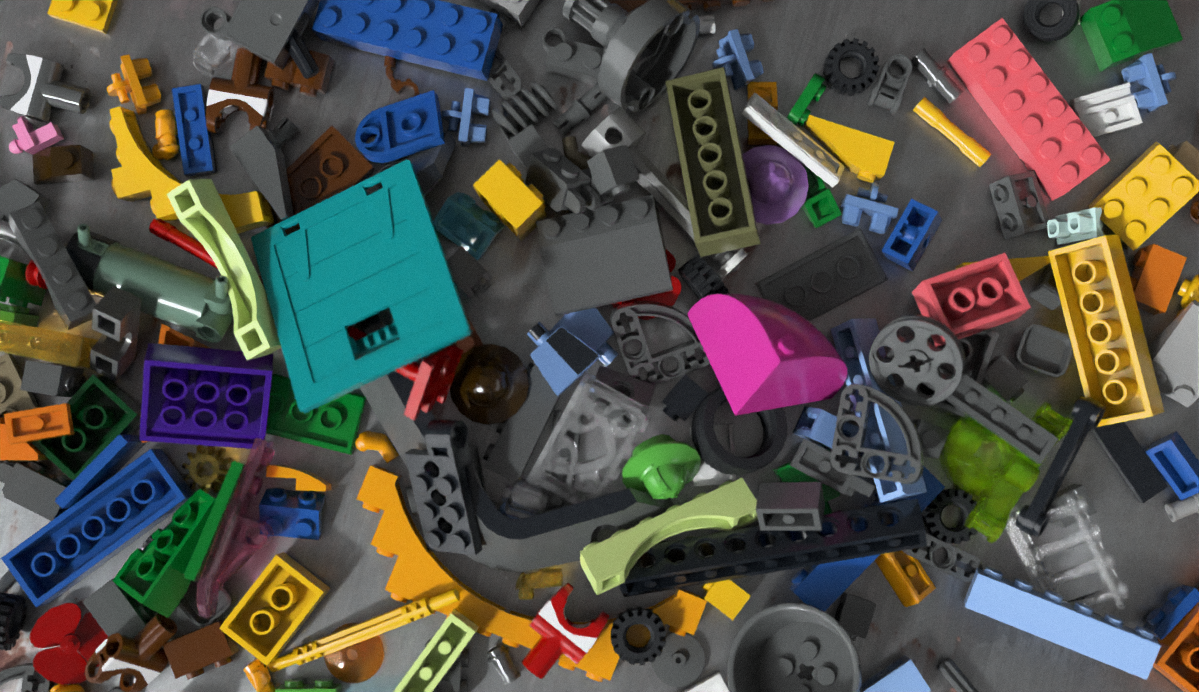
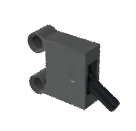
M241 0L232 17L218 7H209L201 15L200 21L203 29L216 39L229 40L282 70L291 55L305 79L313 78L320 71L301 38L319 4L318 0ZM223 18L222 26L214 30L216 20Z

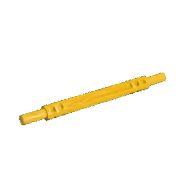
M453 589L433 598L424 597L293 649V652L281 656L269 664V669L271 672H276L294 664L302 665L434 614L436 609L459 601L460 595L456 589Z

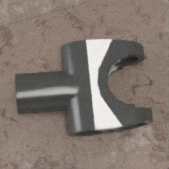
M9 53L7 55L6 63L20 68L23 71L25 80L22 89L16 94L0 96V107L26 118L46 123L49 122L53 107L84 114L88 110L91 100L89 88L61 82L64 69L62 64L33 55Z

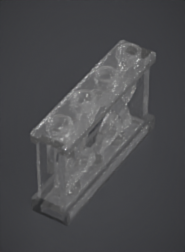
M585 372L526 481L535 486L538 484L573 504L608 494V492L604 491L609 482L614 484L622 471V468L618 466L623 457L628 460L636 446V443L633 442L637 432L643 435L651 420L647 417L650 407L640 404L600 382L594 375ZM588 392H593L611 402V404L603 410ZM623 409L630 414L631 424L626 428H621L618 425V421L623 419V416H615L609 420L607 415L614 410ZM585 415L587 421L593 416L594 420L587 425H582L578 421V416ZM599 425L605 441L606 454L588 461L577 462L578 449L575 442L566 435L567 430L574 433H586ZM616 437H625L619 450H617ZM568 448L571 451V462H566L568 456L563 457L560 455V449ZM609 466L603 478H601L598 470ZM545 470L553 473L567 474L566 483L546 473ZM580 474L579 481L583 487L585 486L584 481L586 479L593 480L594 489L589 493H582L577 490L573 483L574 475Z

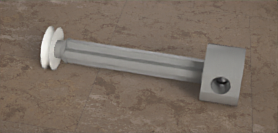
M621 107L616 109L587 136L581 147L591 157H594L602 150L627 145L640 177L637 182L649 195L653 194L654 200L695 242L687 199L638 149L637 145L645 137L646 132ZM615 135L621 141L618 144H610L606 139ZM741 248L736 254L732 251L708 255L711 261L718 262L722 266L716 272L720 280H722L730 271L732 273L736 272L740 268V262L749 253H746Z

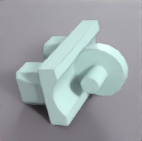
M1095 207L1055 216V219L1048 220L1047 222L1048 237L1056 238L1057 245H1068L1104 236L1102 231L1103 222L1100 221L1102 208Z

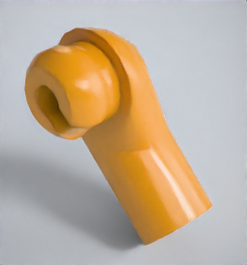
M365 431L360 433L359 437L355 440L358 450L362 452L377 450L387 464L399 456L388 437L383 433Z

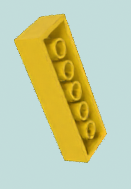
M1119 234L1105 235L1048 251L1084 396L1097 400L1106 406L1103 418L1097 427L1151 417L1165 412Z

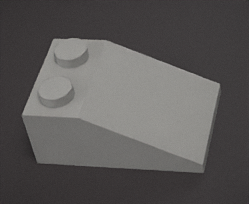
M1193 300L1148 346L1159 391L1187 408L1199 398V302Z

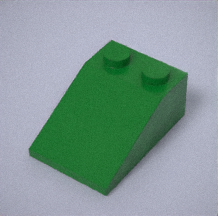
M1111 0L1090 8L1080 17V24L1100 72L1183 40L1167 0Z

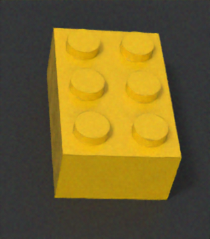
M1155 142L1100 193L1088 207L1089 209L1095 207L1102 208L1100 220L1115 234H1119L1120 239L1135 251L1199 192V181L1161 144Z
M499 159L473 187L480 200L523 241L537 227L536 222L547 217L545 212L546 205L543 200L544 196L534 185L530 184L527 187L523 183L522 174L512 163L509 162L505 165Z
M285 552L276 554L219 629L268 666L277 659L331 588Z

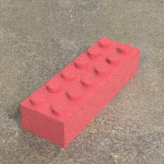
M1003 18L958 49L946 61L1027 169L1035 171L1038 183L1052 201L1066 194L1111 161Z

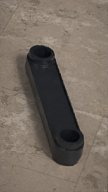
M1084 396L1079 397L1071 413V418L1074 420L1030 506L1025 505L1017 517L1015 526L1020 528L1021 531L1036 537H1040L1045 531L1050 519L1047 512L1090 428H1096L1103 418L1106 406L1102 405L1101 402Z

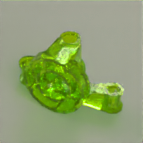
M1044 402L1031 419L1057 437V442L1066 435L1073 422V419L1069 416L1063 417L1051 409V404L1048 402ZM971 417L969 419H959L948 429L949 434L940 453V463L947 479L959 490L981 497L968 515L965 527L968 529L974 528L986 536V540L989 543H994L1003 533L1011 510L1022 493L1027 492L1036 482L1040 474L1039 467L1041 464H1037ZM983 441L995 442L1000 448L1002 456L996 469L986 467L979 456H974Z

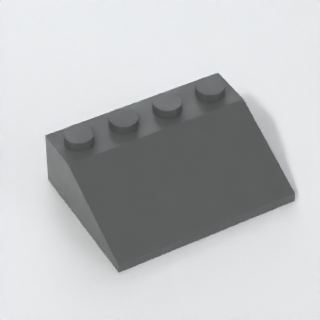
M653 194L601 206L595 210L588 209L580 214L571 213L536 222L541 256L556 316L673 290L659 211Z

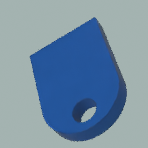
M432 90L378 108L369 113L360 122L355 134V142L360 152L369 161L387 163L445 144L439 98L436 92ZM377 135L373 142L366 143L370 136Z

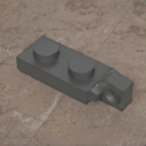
M805 438L802 440L790 463L791 467L844 495L847 494L852 497L854 491H857L870 498L875 486L862 480V476L837 471L831 464V452ZM840 457L838 458L843 463V468H846L847 463H850Z

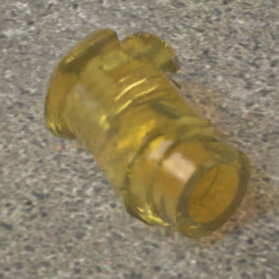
M549 566L529 574L522 572L515 583V590H519L518 598L520 600H532L534 598L533 589L563 586L562 568L555 569V567L551 568Z

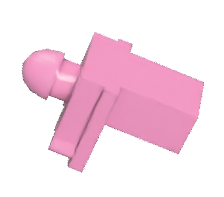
M20 116L17 118L18 123L12 125L18 140L14 139L10 142L9 150L14 154L23 153V150L33 155L63 140L64 137L59 127L52 122L34 130L30 121L26 117Z

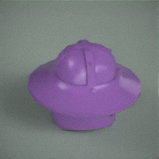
M773 145L754 147L744 153L743 159L756 222L765 225L782 223L796 215L806 200L809 188L807 172L802 163L784 148Z

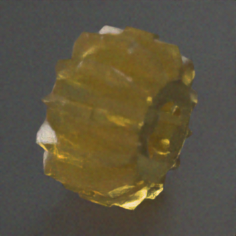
M203 445L196 446V453L188 452L186 454L191 463L182 464L183 469H189V473L185 474L183 479L185 481L193 479L190 484L191 490H196L200 487L207 494L210 489L214 493L220 491V484H223L225 475H227L229 470L227 465L234 461L232 457L223 459L227 451L225 448H220L216 451V446H207L205 448ZM211 463L213 466L210 468L213 469L212 474H205L204 471L207 469L204 468V465Z

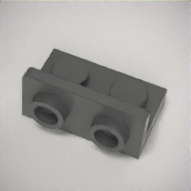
M1035 171L1007 176L989 184L1000 226L1006 240L1047 229L1049 218Z

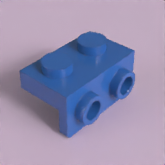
M267 488L259 503L260 534L320 540L322 534V507L325 502V494L313 491L302 492L285 490L283 488Z

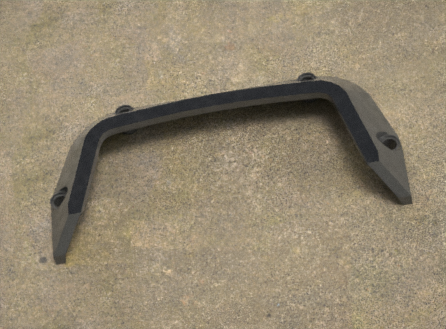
M447 130L444 132L445 144L400 158L392 164L384 166L380 169L379 173L404 160H410L425 197L444 176V170L454 150L456 141L450 131ZM379 183L366 191L370 195L383 187ZM379 313L352 325L368 335L385 327ZM393 371L361 386L360 389L407 467L404 454L410 449L427 450L425 430L428 423L436 418L432 411L426 413L420 410L416 420H412L404 415L414 382ZM432 462L433 468L440 472L438 466ZM464 466L483 549L477 555L467 556L486 567L501 571L524 572L580 561V551L592 542H599L597 535L601 530L609 529L613 533L621 529L628 530L637 526L640 521L647 517L654 518L665 513L668 508L674 505L670 498L665 500L653 499L647 492L634 490L631 487L526 518L512 519L500 512L468 466ZM438 491L441 498L446 500V497Z

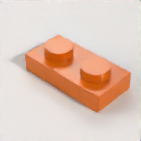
M68 403L4 414L8 444L11 445L74 434L71 408Z

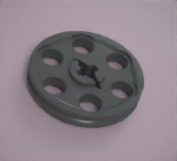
M908 315L892 320L880 330L871 345L869 365L873 378L887 395L904 404L927 406L941 402L955 391L964 373L965 354L959 339L946 325L930 317ZM902 326L912 328L915 332V338L911 340L902 338L899 334V328ZM934 334L941 335L946 341V346L943 348L934 347L930 343L929 337ZM881 346L890 347L894 352V357L892 359L883 358L879 354L878 348ZM914 355L917 360H923L921 366H918L916 362L910 361ZM941 363H950L955 367L956 373L952 376H946L940 372L939 365ZM890 374H899L904 379V385L899 387L892 385L889 382L888 376ZM922 382L930 383L934 387V394H923L920 392L918 384Z

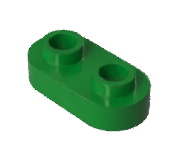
M816 72L787 116V119L794 125L803 126L811 113L807 109L811 100L813 99L818 102L827 86L822 84L825 78Z

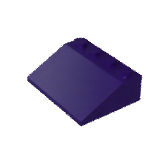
M148 343L144 360L139 441L264 450L273 354L247 360L243 351Z

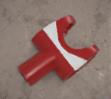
M568 582L544 604L528 625L541 637L521 663L540 679L546 676L562 654L575 664H578L594 645L609 618V615L602 611L595 620L592 619L588 623L575 624L566 617L564 611L567 597L574 589Z

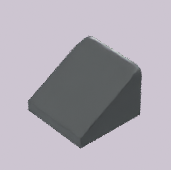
M1048 265L1031 289L1029 295L1050 310H1055L1061 302L1052 267Z

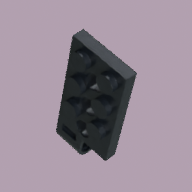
M431 420L425 430L427 450L410 449L404 455L427 550L477 555L483 549L464 468L471 461L467 445L469 431L466 423L461 420ZM432 462L438 466L440 472L433 468ZM438 491L446 497V500L441 498ZM445 520L452 524V528L447 525Z

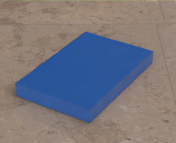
M118 435L56 498L55 502L62 509L70 508L113 477L147 442L141 443L142 441H139L140 435Z

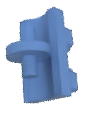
M738 29L730 30L726 37L718 41L720 48L716 52L719 59L712 63L713 69L724 67L726 77L731 78L735 90L744 88L752 80L764 73L761 61L758 59L748 61L746 53L754 49V41L750 33L739 34Z
M1152 53L1143 55L1121 71L1125 83L1139 82L1141 91L1132 94L1135 97L1138 110L1147 109L1149 113L1168 104L1165 94L1172 92L1169 81L1176 79L1177 76L1175 72L1166 73L1163 64L1156 66Z
M465 88L462 112H459L460 102L452 101L451 110L442 111L441 118L449 121V131L457 132L458 122H461L458 141L461 142L462 147H470V143H486L487 125L473 124L474 114L489 116L491 100L489 97L475 94L474 89Z
M872 182L870 189L858 188L857 196L867 199L846 194L840 204V208H843V224L857 227L860 223L861 215L866 214L872 216L868 230L879 234H884L887 231L890 222L897 217L899 208L875 202L886 203L888 198L887 194L878 192L879 183Z

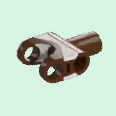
M237 48L231 79L212 78L206 105V126L209 132L219 133L222 123H225L226 118L236 111L247 113L250 130L257 125L267 130L272 115L275 91L274 87L258 84L262 58L244 48Z
M158 613L134 638L113 633L89 658L85 668L87 681L101 684L104 681H108L111 677L121 674L119 683L122 691H141L166 667L168 658L162 646L178 631L176 623L170 617L167 618ZM99 664L98 673L95 675V669ZM134 675V683L130 686V679Z

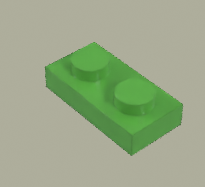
M0 303V323L12 326L37 327L40 316L29 314L30 308L28 307L24 308L14 304Z
M329 678L316 679L315 684H303V679H287L284 681V684L275 689V692H342V683H333V679Z

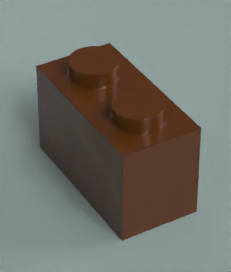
M226 618L163 645L175 679L186 675L187 680L205 673L203 668L214 663L215 668H218L233 661L231 656L240 650L237 642L219 629Z

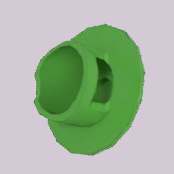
M659 434L642 442L632 451V457L627 461L622 470V482L627 489L632 487L634 490L647 492L653 499L678 498L684 486L692 481L700 470L701 458L696 448L685 442H677L670 435Z

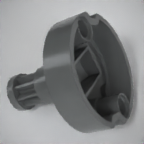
M566 0L563 5V16L572 23L577 22L591 33L593 39L604 46L598 75L600 91L622 109L626 110L629 108L632 112L648 107L667 90L665 81L676 79L687 64L699 36L700 19L698 15L678 0H649L644 5L630 12H627L617 3L612 4L607 0Z

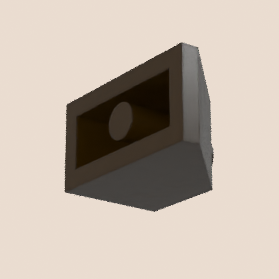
M82 145L53 146L32 155L35 185L94 180L93 151Z

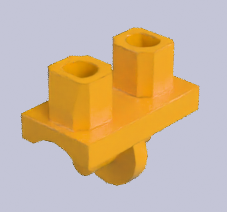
M129 54L120 56L122 62L120 68L125 80H122L120 73L112 74L113 83L106 88L109 96H118L122 104L130 101L127 93H130L137 115L145 114L147 107L161 102V94L157 84L141 87L139 79L152 76L149 61L147 58L131 60Z

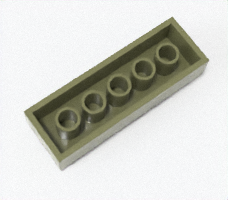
M724 67L665 81L694 240L700 256L704 257L760 244L729 84Z

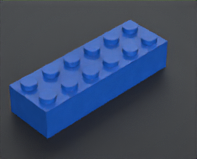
M320 0L312 31L325 42L390 56L395 59L488 81L503 24L498 14L441 0Z
M162 448L150 449L12 549L1 559L35 607L50 604L177 511L194 493Z

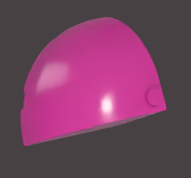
M712 294L700 299L687 313L735 416L832 399L841 389L847 378L846 364L824 334L804 317L776 302L745 294Z

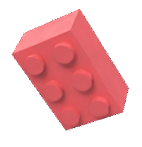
M1006 253L923 280L912 292L922 316L940 321L950 328L958 339L1016 320L1031 308ZM931 335L936 347L946 344L945 339L941 335Z

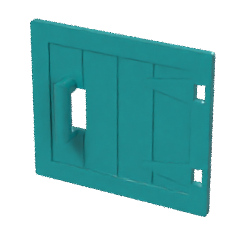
M408 159L251 237L297 405L303 413H307L471 334L468 319L414 166ZM379 183L382 184V189L370 195L367 193V189ZM299 223V230L289 235L285 233L286 229ZM390 307L394 323L357 341L349 337L347 327Z

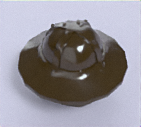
M494 344L473 347L461 356L450 387L451 399L458 411L473 422L487 425L504 422L517 414L526 401L529 389L527 369L519 356L506 347Z

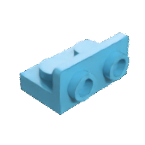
M457 192L447 198L433 223L437 231L459 247L462 246L472 257L479 260L495 236L505 226L499 222V218L494 213L483 210L476 205V201L471 196Z

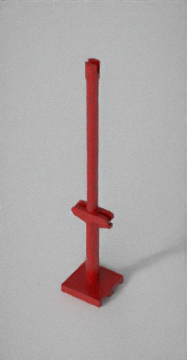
M154 218L149 225L150 233L166 242H171L217 268L213 259L199 241L177 230L175 226L162 219L157 220ZM352 325L347 327L349 337L354 338L356 341L368 335ZM452 345L423 360L421 364L414 361L395 370L414 382L404 412L405 416L416 420L420 410L428 413L433 410L436 401L441 404L445 403L463 353L462 349Z

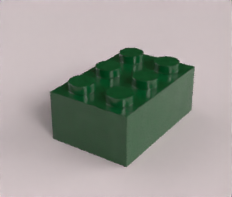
M93 374L67 402L71 408L74 434L31 442L72 480L118 435H131L141 422V407L104 375Z

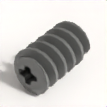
M532 81L530 84L532 92L522 88V99L514 94L511 96L513 106L503 101L501 103L503 113L496 108L492 109L494 121L507 140H510V132L514 135L520 133L519 126L527 128L529 126V119L537 124L540 123L539 112L548 117L547 107L549 105L556 111L559 110L554 99L543 85L541 86L537 82Z

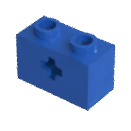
M911 198L882 249L885 257L913 272L942 222L939 212Z

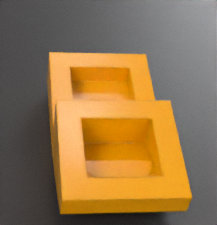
M750 82L747 84V101L754 93H757L778 110L777 82ZM747 119L748 145H777L776 141Z
M276 464L267 465L266 477L296 478V490L330 491L332 488V484L325 479L300 468Z

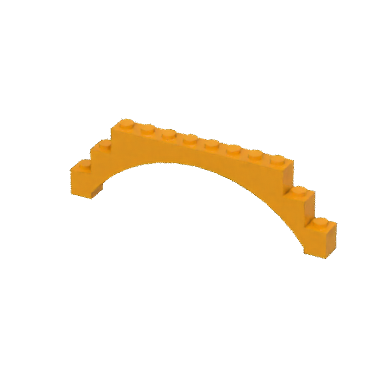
M370 465L356 499L363 502V508L372 512L379 513L380 509L384 510L371 545L377 547V553L386 557L393 558L394 554L398 555L385 588L386 591L391 592L390 597L407 603L408 599L417 601L424 597L433 598L456 589L460 595V600L434 610V614L438 611L446 614L448 617L453 609H456L479 626L476 631L477 633L491 637L493 633L503 637L502 642L514 648H519V645H523L532 649L541 637V635L528 626L534 617L510 610L483 597L446 568L433 551L427 550L425 540L409 513L399 484L402 475L377 465ZM677 588L675 594L648 607V609L660 617L664 626L665 624L670 625L669 631L685 637L686 633L695 634L707 600L703 596L683 588ZM617 617L607 620L596 642L578 664H575L562 654L558 659V665L572 671L576 667L587 671L586 676L598 682H602L603 679L610 681L620 658L613 650V645L611 644L612 624ZM573 622V623H575V624H585V623H588V622ZM635 624L628 629L626 639L634 647H643L650 640V631L642 624Z

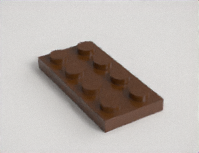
M333 126L327 129L286 169L294 215L362 182L375 169ZM272 206L271 209L275 224L265 226L267 229L284 221L280 219V217L275 212ZM299 223L286 229L285 233L289 235L299 230Z

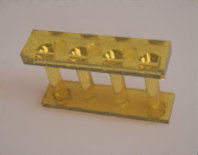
M0 320V352L73 367L90 368L91 348L97 343L98 339Z

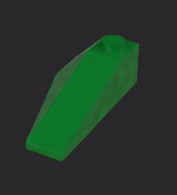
M199 488L173 514L172 522L163 531L158 528L151 535L153 540L143 550L137 548L129 556L113 579V582L142 605L169 618L180 604L189 587L191 580L184 578L183 575L216 499Z

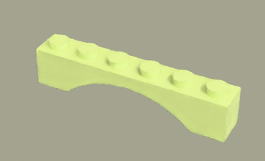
M190 179L167 193L179 221L200 241L213 259L221 275L228 279V293L234 317V334L246 359L250 360L266 356L280 349L281 344L266 291L212 179Z
M743 478L735 481H726L718 489L709 493H699L691 501L683 505H673L661 515L643 519L637 526L628 530H618L610 538L602 542L588 544L580 551L581 567L595 593L599 595L625 583L630 570L639 558L652 546L668 537L699 529L733 531L757 521V500Z

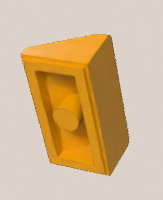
M903 551L880 554L874 560L905 607L918 604L936 589L920 562Z

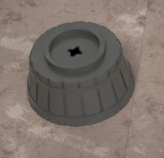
M796 603L778 604L776 607H768L758 612L756 616L751 617L740 629V633H737L732 643L731 653L728 656L727 675H729L727 679L730 692L860 691L861 665L854 642L841 624L827 613L815 607L804 604L797 605ZM801 664H805L807 667L811 665L814 667V671L811 673L813 676L812 680L809 681L806 677L802 679L799 677Z

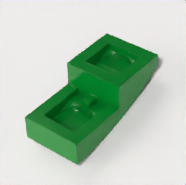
M803 165L807 172L809 188L802 208L814 228H818L839 217L842 213L830 189L826 188L823 180Z

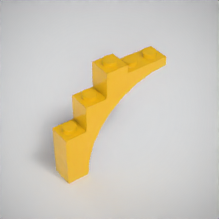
M121 106L109 109L111 115L110 128L116 137L118 146L116 148V156L122 167L111 169L113 192L117 195L118 199L129 202L152 197L150 205L156 218L166 221L179 219L167 193L183 184V182L166 170L153 155L141 134L134 111ZM253 191L235 195L219 194L237 233L275 224L271 205L261 192Z

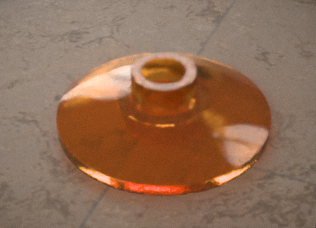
M353 622L344 624L335 629L332 633H335L337 631L348 628L358 623ZM377 635L325 655L324 660L328 670L337 679L346 683H360L370 679L379 670L384 658V647L380 636ZM349 649L357 652L355 660L348 658L347 651Z

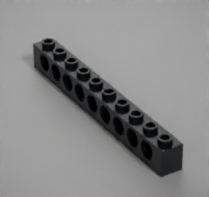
M903 499L895 503L878 506L869 505L860 509L839 510L831 514H825L823 516L822 530L760 531V526H747L739 530L718 531L710 535L689 536L681 540L669 542L661 541L652 546L639 558L630 570L625 583L619 586L623 597H630L926 547V530L918 499Z

